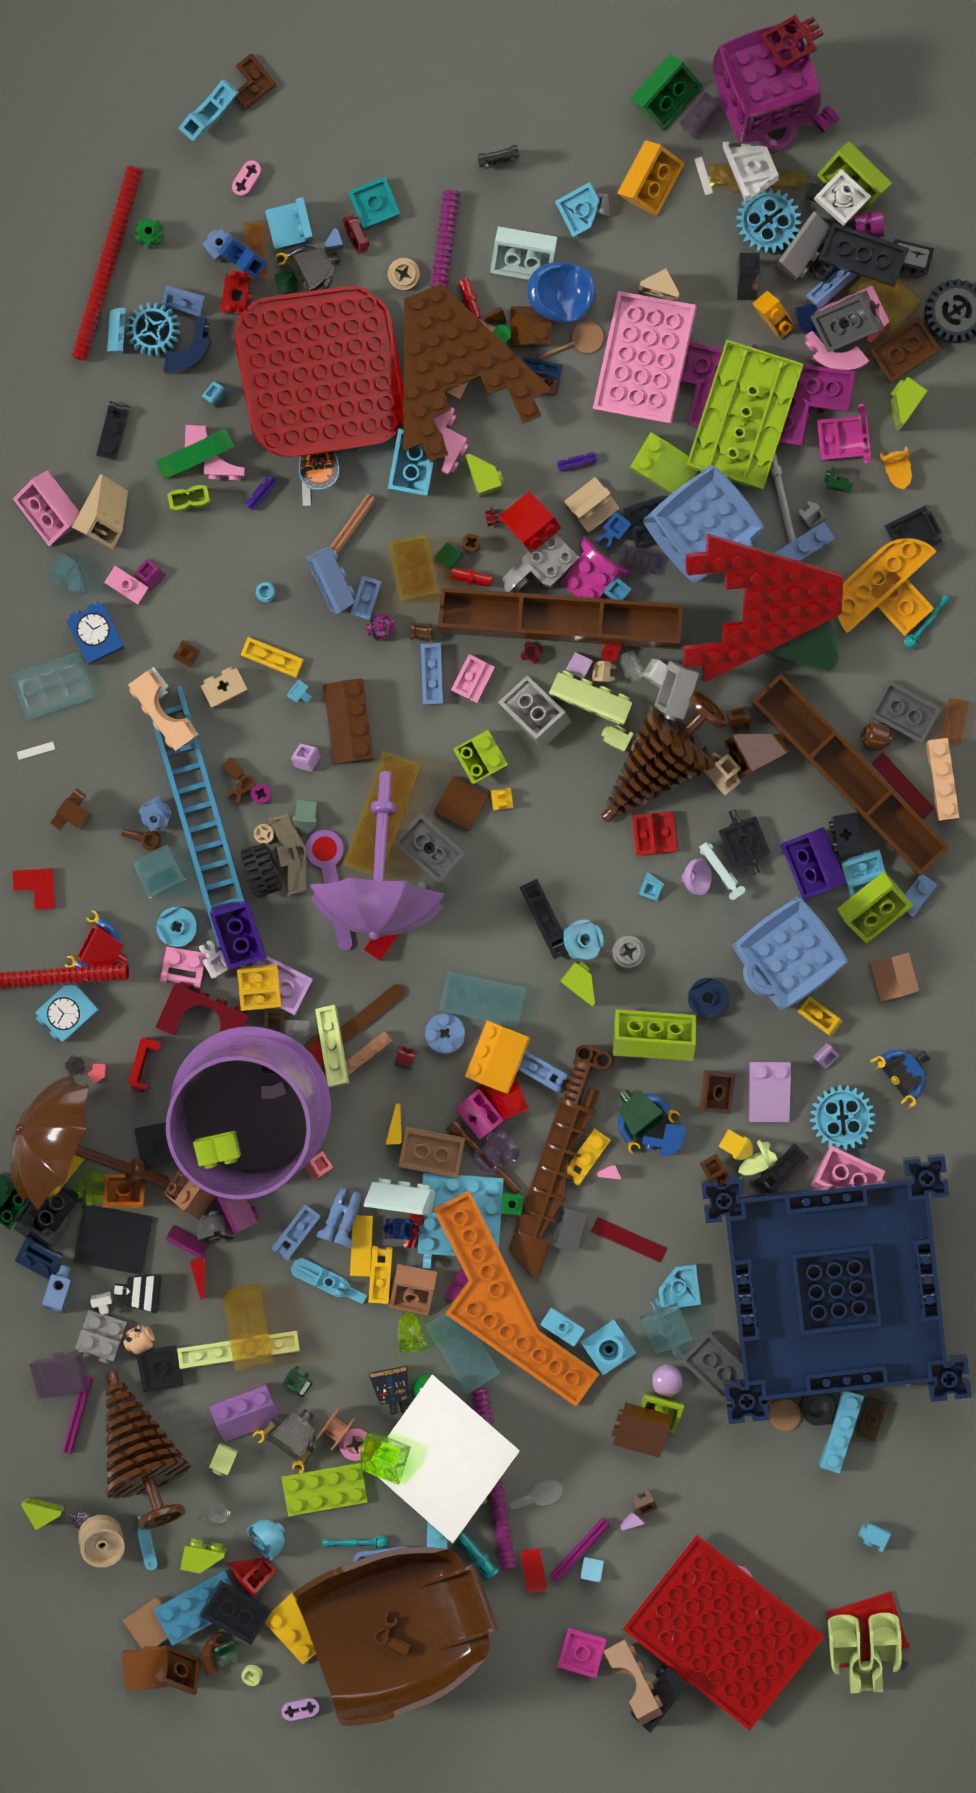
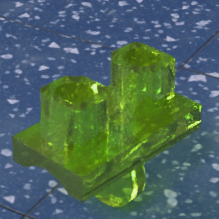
M94 1168L86 1169V1185H84V1177H78V1185H72L73 1190H78V1197H84V1190L86 1189V1206H93L94 1203L103 1202L104 1191H94V1183H105V1172L94 1171Z

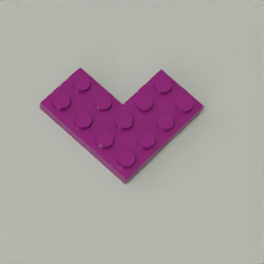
M690 341L681 382L696 385L687 425L699 427L723 350Z
M803 364L778 443L804 446L810 407L849 413L857 373Z

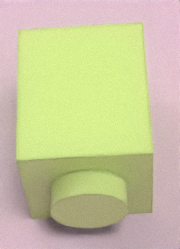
M219 1443L209 1468H212V1472L219 1476L228 1475L238 1450Z

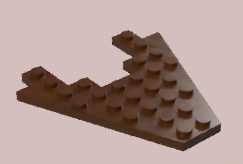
M439 284L404 299V452L422 445L430 463L448 456V451L433 418L451 411L444 393L445 391L481 377L488 395L505 388L508 389L522 424L541 417L534 398L550 392V387L448 289Z

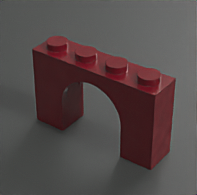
M180 981V984L174 983L155 1028L174 1036L184 1014L196 1005L210 1007L217 1013L220 1020L219 1032L235 1027H244L249 1015L246 1014L247 1010L241 1011V1007L237 1005L235 1009L227 1006L228 1001L218 997L216 1000L209 998V993L200 989L198 992L191 990V985Z

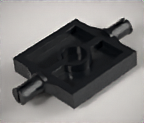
M736 809L733 810V813L731 810L728 813L733 823L718 831L731 865L735 868L740 865L749 864L753 875H756V871L757 874L761 873L757 861L771 852L758 819L754 816L747 820H740Z

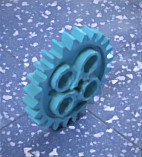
M770 188L769 193H766L764 190L760 195L758 194L750 199L748 203L742 201L741 205L744 209L738 208L737 212L742 214V216H736V220L741 221V223L736 225V228L742 229L739 236H746L743 243L750 241V249L756 245V252L764 248L765 254H767L768 249H771L774 254L776 247L783 251V244L789 247L790 242L788 239L794 240L795 236L793 233H799L800 231L795 227L801 225V221L796 220V218L801 216V213H795L798 205H791L794 199L787 200L788 193L780 196V189L776 194L773 193L772 188ZM771 202L775 205V209L767 211L764 204ZM779 209L783 210L773 218L772 225L767 223L759 232H754L756 228L765 222V217L769 219ZM756 215L759 217L760 222L752 224L749 221V217ZM781 217L786 218L788 225L782 227L777 223V220ZM768 230L772 232L773 237L769 240L764 239L762 232Z
M838 1085V1091L830 1087V1094L824 1090V1098L817 1096L820 1103H813V1106L817 1109L816 1111H810L811 1114L815 1115V1118L810 1119V1122H816L812 1130L818 1129L819 1132L816 1134V1137L822 1135L821 1143H824L826 1140L829 1141L828 1147L834 1143L837 1149H839L840 1145H843L844 1150H847V1145L850 1144L854 1149V1142L857 1141L861 1145L862 1141L860 1138L868 1139V1136L865 1134L866 1131H873L868 1127L875 1124L874 1121L870 1120V1117L875 1116V1114L869 1113L873 1106H867L866 1103L870 1100L869 1098L862 1099L864 1092L859 1095L856 1094L857 1088L851 1092L849 1091V1085L846 1086L845 1090H842L841 1085ZM839 1100H843L844 1115H848V1119L845 1120V1136L842 1135L841 1120H837V1116H840ZM854 1101L857 1104V1110L855 1112L847 1111V1102ZM828 1103L836 1104L837 1112L835 1114L827 1113L826 1105ZM851 1121H856L859 1124V1130L855 1133L848 1130V1124ZM830 1123H836L839 1126L837 1134H830L828 1132V1125Z

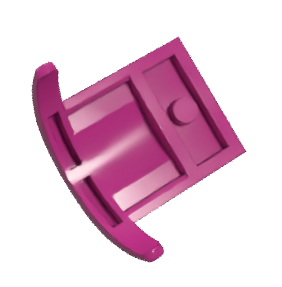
M864 404L858 405L859 416L817 420L821 461L863 456L865 464L871 462L868 422Z
M583 537L581 546L584 552L560 584L576 597L600 598L616 576L628 578L631 573L610 561L586 537Z

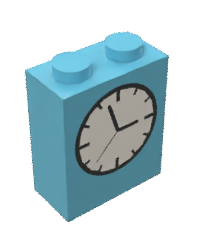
M67 983L35 1013L38 1015L36 1017L38 1022L43 1027L47 1025L52 1030L50 1035L57 1042L59 1040L64 1042L100 1009L78 985L74 983L68 985Z

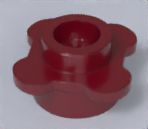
M491 507V510L485 511L488 527L494 526L496 528V523H499L498 512L493 511Z
M528 641L524 644L525 649L521 653V659L538 664L543 647L541 645L536 646Z

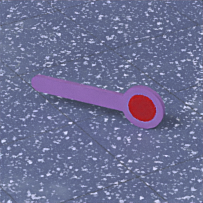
M330 830L317 831L307 840V857L312 864L321 867L324 883L338 882L336 864L343 856V842L336 833ZM333 923L339 948L341 950H349L353 944L350 930Z

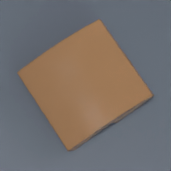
M158 1596L122 1620L142 1650L145 1646H158L168 1639L153 1611L154 1608L163 1604Z

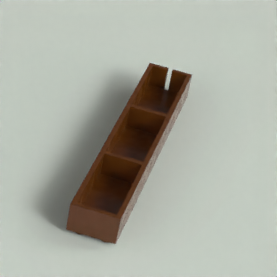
M441 588L438 630L439 633L680 649L683 604Z
M780 673L767 686L769 691L764 689L750 703L918 876H921L949 848L948 845Z

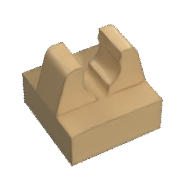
M594 661L592 681H614L615 677L610 676V669H616V666L608 661Z

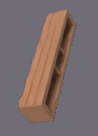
M385 1031L346 1061L348 1075L392 1042Z

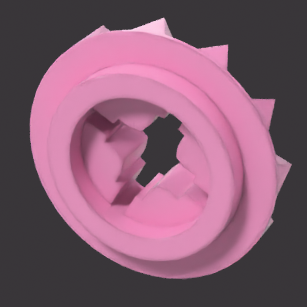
M360 1428L349 1429L339 1442L341 1453L347 1459L353 1461L364 1459L369 1454L372 1446L369 1435ZM352 1436H354V1438L358 1442L364 1441V1443H361V1445H359L358 1453L354 1447H347L353 1442Z

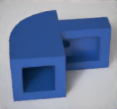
M230 236L218 251L221 256L237 265L242 271L249 273L255 279L258 278L268 263L252 249Z
M665 1123L663 1139L644 1135L642 1136L641 1143L645 1144L646 1149L657 1150V1147H661L660 1156L671 1155L682 1146L686 1127Z

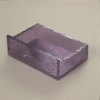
M63 1351L52 1353V1357L37 1359L29 1364L38 1399L84 1392L91 1388L83 1359L84 1352L64 1355Z

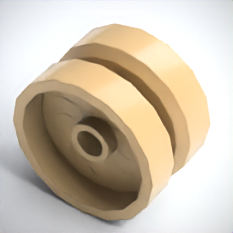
M96 1515L82 1523L79 1529L78 1540L82 1557L89 1565L108 1567L121 1559L125 1543L118 1521L107 1515Z

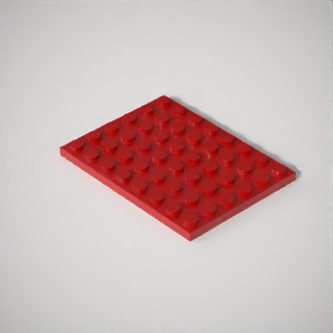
M698 1534L623 1627L626 1633L749 1731L825 1637L823 1633Z

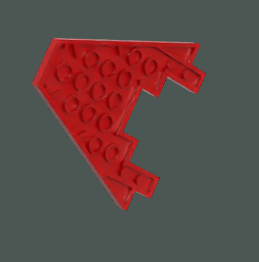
M706 534V552L686 554V574L688 576L725 572L724 587L726 590L744 588L742 621L723 623L722 642L683 646L684 667L702 666L703 682H708L842 614L844 577L839 573L712 534Z

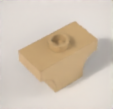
M714 752L711 754L715 761L714 768L709 771L704 769V772L725 796L741 783L737 775L741 768L729 754L720 756Z

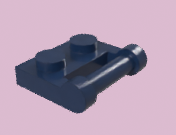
M27 1235L15 1262L50 1280L51 1274H54L63 1253L55 1252L33 1240L32 1236Z

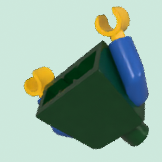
M628 1089L619 1095L624 1104L618 1108L620 1112L617 1117L618 1130L624 1141L628 1143L629 1152L632 1154L631 1146L635 1144L640 1150V1144L637 1140L661 1121L667 1118L670 1122L675 1123L671 1119L673 1113L680 1117L679 1112L671 1110V1106L659 1096L650 1093L644 1095L642 1092H638L633 1096Z

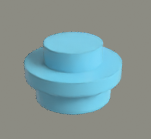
M263 582L256 588V596L262 602H270L276 595L275 587L271 583Z

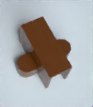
M76 788L56 811L57 814L50 824L61 830L67 822H70L76 828L82 830L93 816L80 806L86 794Z

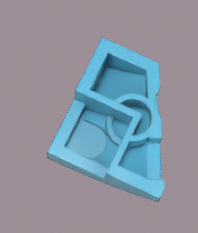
M117 308L110 311L107 342L108 353L123 354L126 308Z

